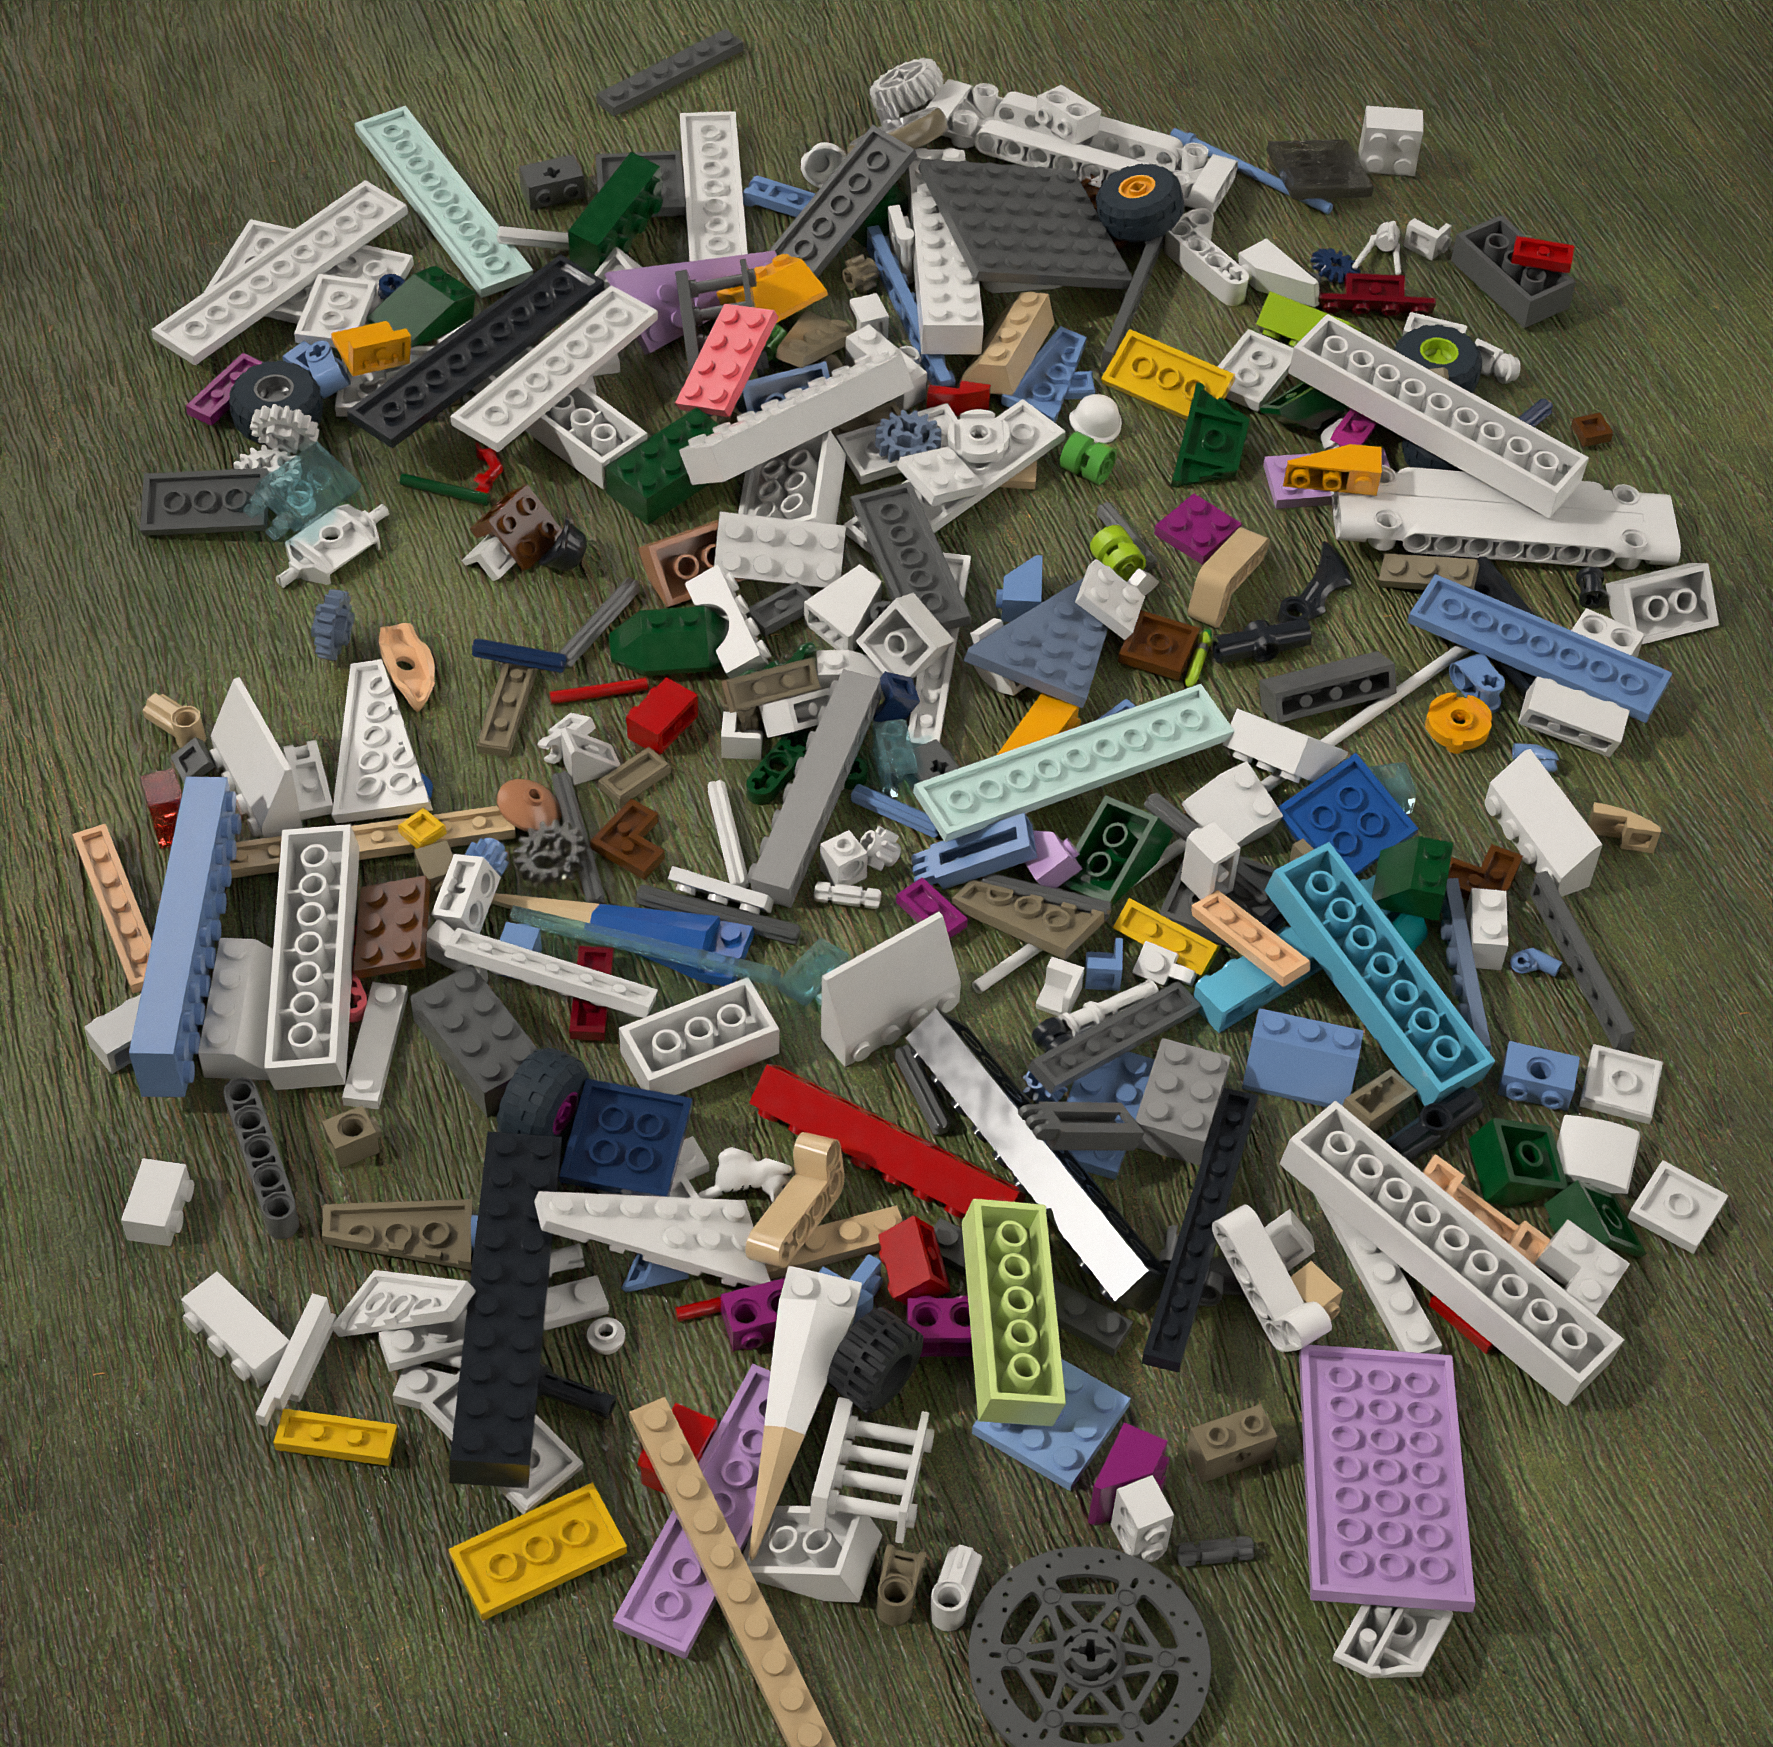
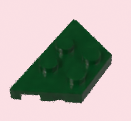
M1199 382L1196 383L1171 487L1231 478L1237 475L1250 419L1240 411L1232 409L1230 404L1221 397L1218 399L1214 398L1205 391V385Z

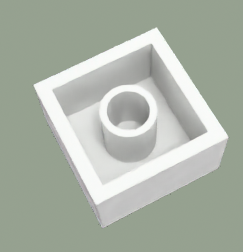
M1366 106L1358 150L1359 172L1415 176L1423 135V110Z

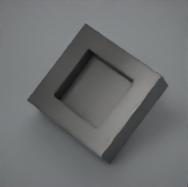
M197 737L193 738L171 756L183 782H185L186 777H202L216 766L204 741Z

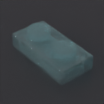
M820 937L778 981V990L806 1007L822 990V976L848 962V953Z

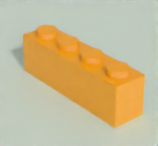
M1042 692L997 755L1079 727L1081 724V719L1078 718L1079 707Z

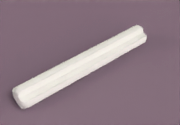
M722 780L711 781L708 784V795L730 884L747 889L749 886L747 881L748 874L726 785Z

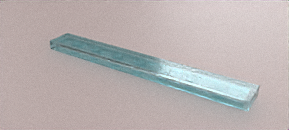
M513 905L510 914L512 920L517 924H528L532 927L540 928V931L614 947L742 979L749 977L750 981L775 987L779 984L781 973L773 966Z

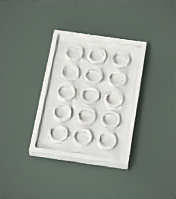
M250 219L204 292L294 229ZM364 245L328 270L324 275L376 281L377 292L370 307L369 315L383 302V299L381 300L380 296H378L379 279L386 274H396L405 280L414 265L413 255ZM316 280L269 312L265 317L298 324Z

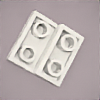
M1564 1115L1557 1142V1150L1566 1182L1580 1180L1609 1193L1628 1194L1641 1137L1640 1132L1605 1120Z

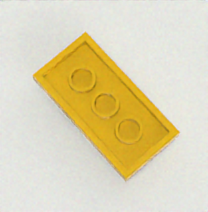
M1131 329L1128 330L1101 378L1102 384L1184 420L1188 418L1197 382L1205 385V391L1214 398L1218 399L1221 397L1225 399L1236 380L1235 374Z
M592 1482L448 1550L449 1556L481 1620L484 1621L626 1554L627 1545Z

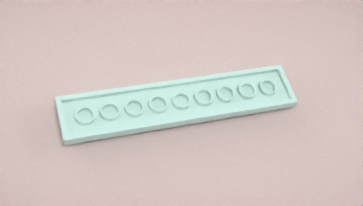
M406 106L354 123L357 135L481 298L519 285L533 275V269L514 245L498 243L497 231L499 225Z
M1198 684L914 784L913 793L944 842L981 830L989 824L1021 813L1031 812L1223 743L1234 733V729L1204 687Z

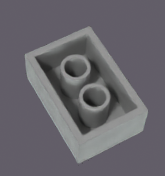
M1162 1038L1135 1119L1145 1132L1136 1148L1200 1165L1221 1094L1227 1081L1231 1056Z

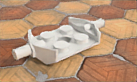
M349 504L337 506L287 540L285 547L289 559V568L276 576L277 583L282 588H285L286 585L295 579L302 578L303 580L330 585L331 573L373 544H376L377 550L381 549L376 523L389 515L387 507L380 504L368 513L365 510L360 511ZM328 536H329V537H338V538L335 539V540H326V539H325V538L328 537Z

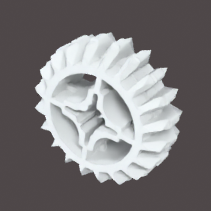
M928 58L913 59L902 65H896L894 69L888 70L886 74L880 75L879 79L874 81L870 88L871 101L875 108L881 107L875 92L882 90L887 104L893 102L899 115L904 112L908 113L910 110L917 109L920 105L926 104L928 100L933 99L941 91V88L944 86V80L941 76L942 72L939 66L937 67L935 61Z

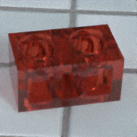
M174 768L140 776L159 849L172 846L182 798V792Z

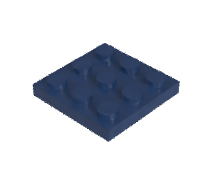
M586 1078L559 1174L560 1183L623 1195L669 1197L693 1107V1099Z

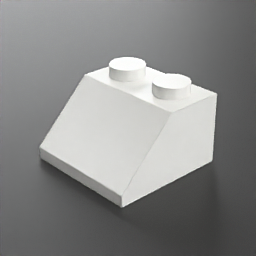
M914 593L896 598L856 642L882 673L886 671L912 677L913 679L932 665L955 640Z
M1247 761L1221 773L1182 803L1185 811L1196 825L1203 828L1214 821L1240 848L1270 833L1283 817Z

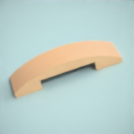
M1433 1155L1422 1173L1539 1269L1540 1267L1535 1262L1551 1239L1525 1220L1518 1226L1464 1186L1461 1182L1465 1175L1438 1155Z

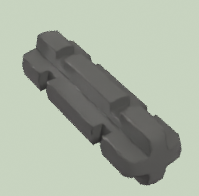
M1250 1536L1235 1537V1541H1231L1230 1538L1199 1541V1545H1194V1542H1183L1177 1545L1176 1550L1178 1563L1183 1567L1196 1565L1195 1561H1200L1201 1565L1232 1562L1233 1557H1236L1238 1561L1251 1560L1255 1552L1254 1543Z

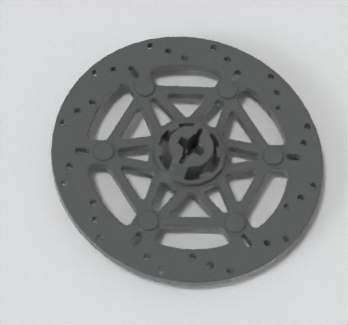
M1088 1546L1068 1547L1039 1554L1019 1564L1004 1575L985 1597L975 1617L969 1640V1674L975 1697L991 1726L1011 1747H1176L1197 1721L1208 1693L1211 1676L1210 1648L1206 1631L1194 1606L1184 1592L1160 1570L1143 1560L1116 1550ZM1090 1577L1116 1582L1119 1587L1115 1594L1062 1593L1056 1582L1070 1578ZM1037 1579H1041L1045 1586H1041ZM1134 1581L1138 1582L1134 1589L1130 1587ZM1035 1596L1041 1607L1020 1641L1016 1645L1003 1644L1001 1636L1010 1616L1027 1597ZM1141 1598H1145L1152 1603L1164 1617L1172 1630L1177 1648H1161L1135 1607ZM1071 1605H1104L1105 1607L1091 1623H1087ZM1056 1609H1061L1076 1627L1064 1631ZM1115 1610H1119L1121 1615L1115 1632H1110L1101 1627ZM1045 1618L1049 1619L1057 1640L1031 1644L1030 1641ZM1129 1620L1134 1623L1148 1647L1121 1641ZM1051 1652L1054 1654V1663L1049 1664L1029 1660L1026 1657ZM1125 1655L1148 1658L1153 1662L1127 1666L1125 1664ZM989 1656H1000V1658H991ZM1087 1656L1092 1657V1662L1087 1661ZM1179 1660H1186L1189 1663H1181ZM1002 1670L1018 1671L1043 1712L1038 1721L1032 1722L1011 1699L1002 1679ZM1031 1671L1058 1677L1049 1699L1044 1696L1031 1675ZM1148 1674L1150 1677L1137 1699L1132 1701L1122 1678ZM1162 1674H1176L1179 1680L1171 1702L1155 1722L1150 1725L1145 1724L1139 1712ZM1068 1686L1078 1693L1062 1710L1058 1709L1057 1705L1063 1688ZM1112 1687L1116 1688L1124 1710L1119 1711L1103 1692ZM1088 1696H1092L1108 1715L1074 1714V1711ZM1065 1725L1118 1727L1124 1739L1105 1744H1085L1062 1739L1059 1737V1733ZM1047 1732L1048 1734L1045 1739L1041 1740L1039 1738L1041 1734ZM1135 1734L1140 1735L1143 1742H1140Z

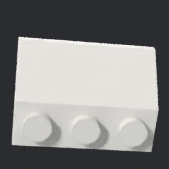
M1688 563L1606 583L1610 612L1613 619L1645 633L1642 644L1719 625L1708 563Z
M1240 709L1236 710L1231 722L1234 733L1223 742V746L1235 750L1233 757L1251 763L1252 759L1255 758L1258 760L1257 767L1275 773L1276 768L1282 770L1281 777L1299 783L1301 777L1313 782L1344 760L1348 754L1345 750Z

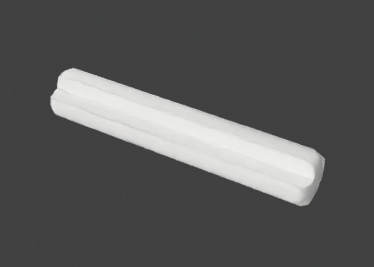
M500 226L497 231V241L500 244L569 250L568 233Z

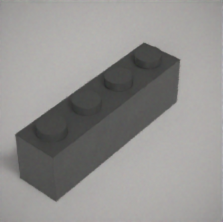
M1379 651L1259 680L1262 711L1276 723L1397 694L1395 664Z

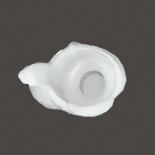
M828 142L818 143L802 157V174L809 183L820 189L848 154H845L835 144Z

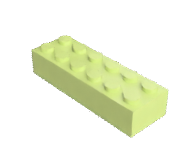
M973 1199L962 1221L978 1421L1053 1426L1066 1405L1046 1205Z

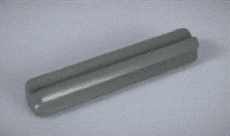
M1111 502L1100 504L1097 507L1098 517L1107 527L1111 525L1124 527L1133 543L1139 548L1146 559V566L1143 571L1154 569L1157 566V557Z
M910 1045L898 1047L895 1050V1059L932 1133L936 1136L948 1133L951 1129V1122L925 1070L912 1056L911 1051L913 1047Z

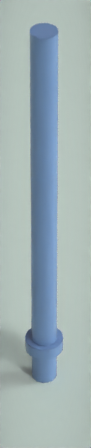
M1177 128L1171 131L1170 136L1178 138L1183 146L1189 143L1205 145L1209 150L1208 157L1215 154L1238 161L1237 171L1325 214H1329L1333 208L1332 203L1197 139L1196 134L1192 132L1187 134Z

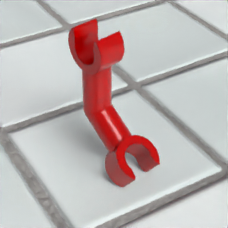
M476 442V456L478 459L486 461L489 469L484 474L478 473L474 482L479 483V486L475 490L490 493L493 482L503 471V465L498 459L495 450L490 447L483 449Z

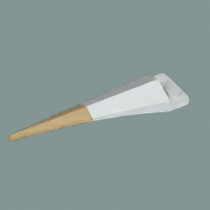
M788 1266L778 1305L749 1550L751 1561L757 1555L788 1475L828 1382V1370L834 1353L853 1324L862 1282Z

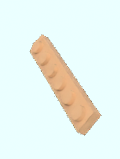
M102 824L74 833L73 838L131 991L134 994L142 991L152 940L106 824Z

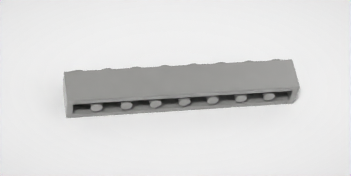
M843 669L838 681L834 680L829 690L830 700L827 706L823 705L819 711L818 727L815 732L811 731L806 743L807 752L804 758L799 757L796 763V777L792 784H787L783 795L784 804L781 810L777 809L772 818L770 836L763 838L758 863H753L748 873L747 881L751 883L752 890L770 896L774 900V904L792 907L880 703L881 682L879 678Z

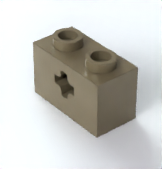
M1259 1404L1191 1428L1186 1451L1201 1482L1204 1483L1272 1459L1277 1434L1262 1405Z

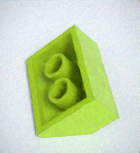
M1269 291L1256 325L1264 328L1262 334L1279 340L1280 335L1290 339L1289 345L1295 346L1327 313ZM1332 316L1337 320L1347 324L1348 326L1356 329L1357 331H1362V329L1353 325L1352 323Z

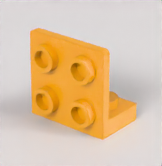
M383 321L331 334V340L352 376L410 364L411 335L407 328L393 331L389 322Z

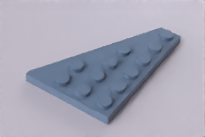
M1083 577L969 647L964 661L1083 708L1108 627L1075 603L1084 579Z

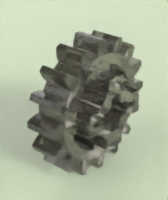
M557 819L553 820L551 826H546L544 821L540 822V829L537 831L530 827L528 829L530 836L518 839L522 847L514 848V853L517 857L514 863L523 880H530L533 887L538 886L542 882L545 889H549L552 882H556L559 887H562L563 879L566 877L573 881L575 879L573 872L575 870L583 871L584 867L581 861L589 859L586 852L589 847L578 827L573 829L569 821H566L561 827Z

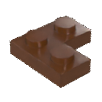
M631 798L590 840L591 849L645 880L665 859V850L644 839L645 835L659 822L658 813Z
M1491 844L1481 867L1451 857L1448 879L1458 878L1461 896L1469 900L1472 888L1506 891L1507 896L1521 865L1523 855Z

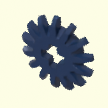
M1321 248L1318 252H1314L1312 254L1314 257L1310 259L1311 263H1315L1312 268L1319 270L1320 273L1318 275L1326 277L1330 282L1335 281L1343 284L1346 273H1361L1359 268L1356 270L1352 268V265L1355 263V260H1352V256H1342L1343 251L1341 250L1336 254L1333 248H1328V251ZM1331 263H1334V264L1337 263V264L1340 265L1341 267H1339V266H1335V267H1334V266L1331 265Z

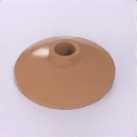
M527 779L510 780L501 786L497 794L499 811L509 823L521 830L531 833H544L555 828L560 821L561 811L557 798L549 789L537 782Z

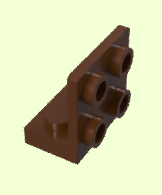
M528 484L503 496L470 528V531L477 539L487 534L491 537L496 535L520 568L525 571L554 545L562 529Z

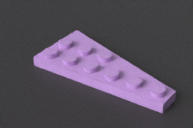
M775 251L611 271L605 273V276L610 286H614L658 311V320L636 337L646 355L684 335L675 271L687 269L690 279H696V282L742 274L740 259H746L749 269L770 264L777 254ZM717 291L699 294V297L694 298L695 307L699 306L700 309L720 306Z

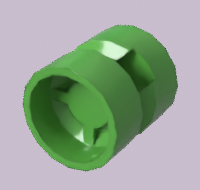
M1076 431L1069 437L1062 450L1060 467L1077 475L1082 472L1083 478L1101 485L1108 478L1114 467L1117 451L1115 448L1102 442L1095 444L1093 438Z

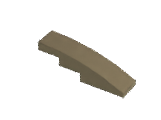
M1391 1068L1346 1097L1342 1106L1375 1133L1416 1095L1417 1090Z

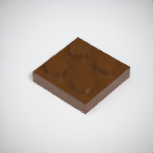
M1140 610L1134 631L1125 640L1119 652L1118 662L1179 681L1199 637L1200 628Z

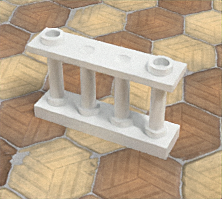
M838 1397L811 1497L808 1527L824 1530L828 1514L835 1515L836 1511L897 1521L895 1542L903 1543L906 1528H914L918 1504H912L923 1453H931L935 1430L928 1428L929 1412L922 1411L918 1430L859 1421L858 1416L852 1415L853 1402L847 1398ZM855 1436L911 1445L914 1448L912 1455L852 1445V1441L848 1439L855 1440ZM850 1460L908 1470L906 1480L846 1470V1465H841V1463L848 1464ZM844 1485L901 1495V1504L895 1505L839 1495V1491L835 1490V1488L842 1489Z

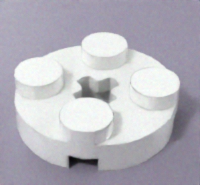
M976 409L966 411L960 414V419L955 423L953 420L948 428L949 447L964 463L999 462L1003 459L1004 452L1009 446L1010 430L1007 422L1003 419L1002 423L999 419L995 418V413L988 410ZM975 434H981L983 438L977 439Z

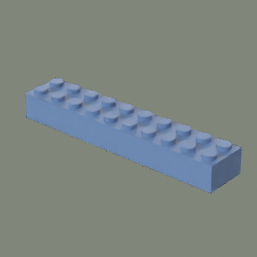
M186 777L129 1050V1056L142 1097H185L188 1083H193L195 1068L192 1058L193 1054H198L200 1035L198 1027L199 1025H204L206 1011L203 1001L204 996H209L211 988L209 969H214L216 950L214 943L221 938V922L219 917L220 914H225L227 901L224 891L225 887H230L232 873L229 865L230 860L236 859L237 847L234 838L235 834H240L242 824L241 815L235 813L236 793L235 791H230L227 777Z

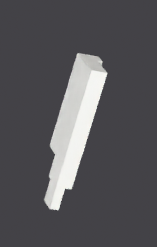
M312 1293L255 1414L258 1424L267 1426L274 1410L283 1411L288 1400L301 1401L333 1332L331 1326L337 1319L336 1314L330 1312L327 1297Z

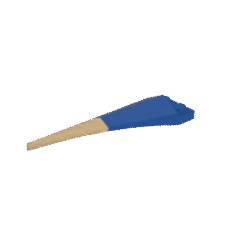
M499 893L494 894L491 904L538 917L611 943L699 982L720 986L736 982L754 937L753 926L721 921L719 916Z

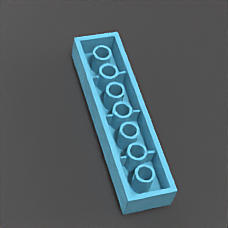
M1328 842L1274 870L1264 891L1404 1079L1417 1090L1416 1095L1424 1106L1439 1103L1462 1086L1469 1088L1483 1080L1495 1063L1494 1058L1331 843Z

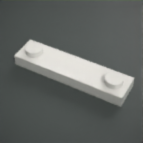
M372 982L342 1096L344 1106L359 1107L363 1105L364 1108L379 1109L408 997L407 986Z

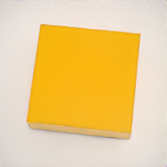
M422 808L398 825L399 834L416 849L431 845L447 834L446 826L425 808Z

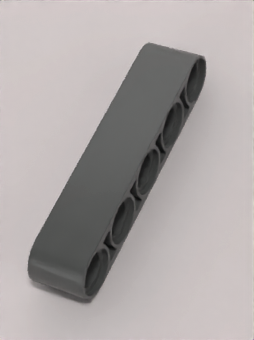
M237 1077L230 1080L224 1087V1098L229 1118L266 1230L275 1239H288L298 1231L300 1226L295 1200L256 1085L249 1078ZM280 1214H286L282 1217H276Z

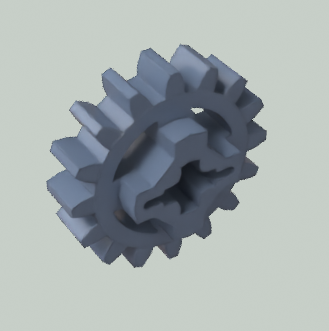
M901 410L900 416L890 413L889 420L882 418L880 426H876L875 447L880 449L879 455L881 457L888 455V462L892 463L895 460L899 461L900 457L941 448L942 430L937 428L936 420L929 422L928 414L919 417L916 410L911 415H907L905 410Z
M330 589L329 593L325 595L324 604H318L315 610L311 637H316L314 645H317L315 654H318V658L332 661L337 660V656L341 654L342 645L347 646L350 642L355 614L350 612L352 605H349L351 596H348L349 592Z

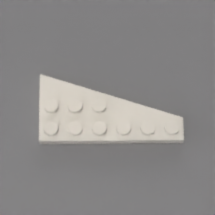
M382 659L351 664L332 817L337 824L416 813L422 808L432 811L433 808Z
M539 1191L534 1200L542 1231L583 1243L590 1239L610 1245L609 1250L623 1254L626 1249L643 1254L642 1260L696 1276L704 1272L722 1277L723 1284L734 1287L737 1282L749 1286L770 1282L765 1263L749 1260L746 1256L747 1238L754 1227L745 1200Z

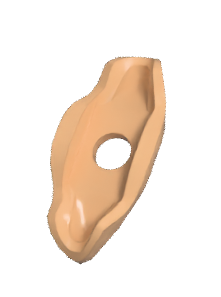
M411 623L380 627L379 647L386 670L392 682L418 713L427 702L435 684V664L432 653L426 643L417 637ZM396 662H407L413 669H401L397 666Z

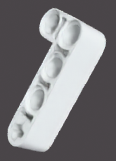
M1203 208L1193 209L1183 214L1176 226L1165 234V254L1224 304L1229 306L1243 304L1246 299L1249 275L1244 268L1211 242L1214 215L1211 211Z
M1242 1205L1212 1223L1213 1234L1265 1333L1277 1350L1280 1352L1300 1350L1331 1331V1320L1325 1309L1317 1302H1303L1264 1226L1250 1206Z

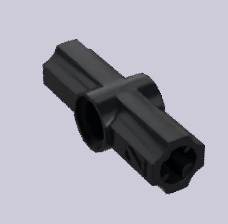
M1298 619L1270 625L1266 620H1256L1249 623L1243 631L1213 636L1211 645L1216 663L1221 664L1251 657L1257 662H1267L1274 659L1280 651L1310 646L1312 636L1307 619Z
M1462 1086L1441 1102L1426 1105L1418 1118L1389 1137L1385 1142L1412 1163L1429 1150L1442 1148L1450 1135L1483 1112L1484 1105L1477 1092L1471 1087L1465 1088Z

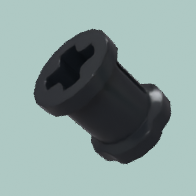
M1587 567L1580 570L1575 577L1576 584L1581 590L1579 604L1587 609H1596L1603 606L1607 602V592L1602 587L1604 582L1603 571L1597 567Z

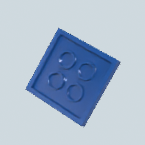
M1354 753L1278 807L1283 815L1280 821L1297 841L1303 838L1313 849L1330 842L1355 876L1379 860L1380 850L1405 842L1418 833L1417 826L1357 753Z

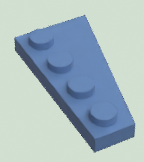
M1060 326L1037 353L1014 394L1002 395L1001 404L1010 408L1024 399L1055 423L1066 397L1069 384L1072 382L1073 374L1077 369L1086 346V337Z

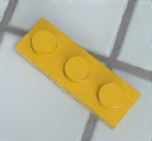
M1130 898L1113 926V929L1142 945H1144L1145 941L1178 953L1179 957L1176 963L1194 970L1201 977L1205 976L1220 949L1213 942Z
M283 1408L273 1443L275 1450L389 1466L398 1435L397 1424Z

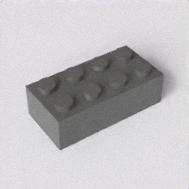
M1503 215L1458 233L1451 261L1523 328L1570 307L1576 281L1567 273L1511 264L1516 236H1526Z
M470 964L410 997L415 1023L485 1116L489 1117L499 1111L501 1099L516 1069L529 1054L534 1053L538 1049L475 967Z

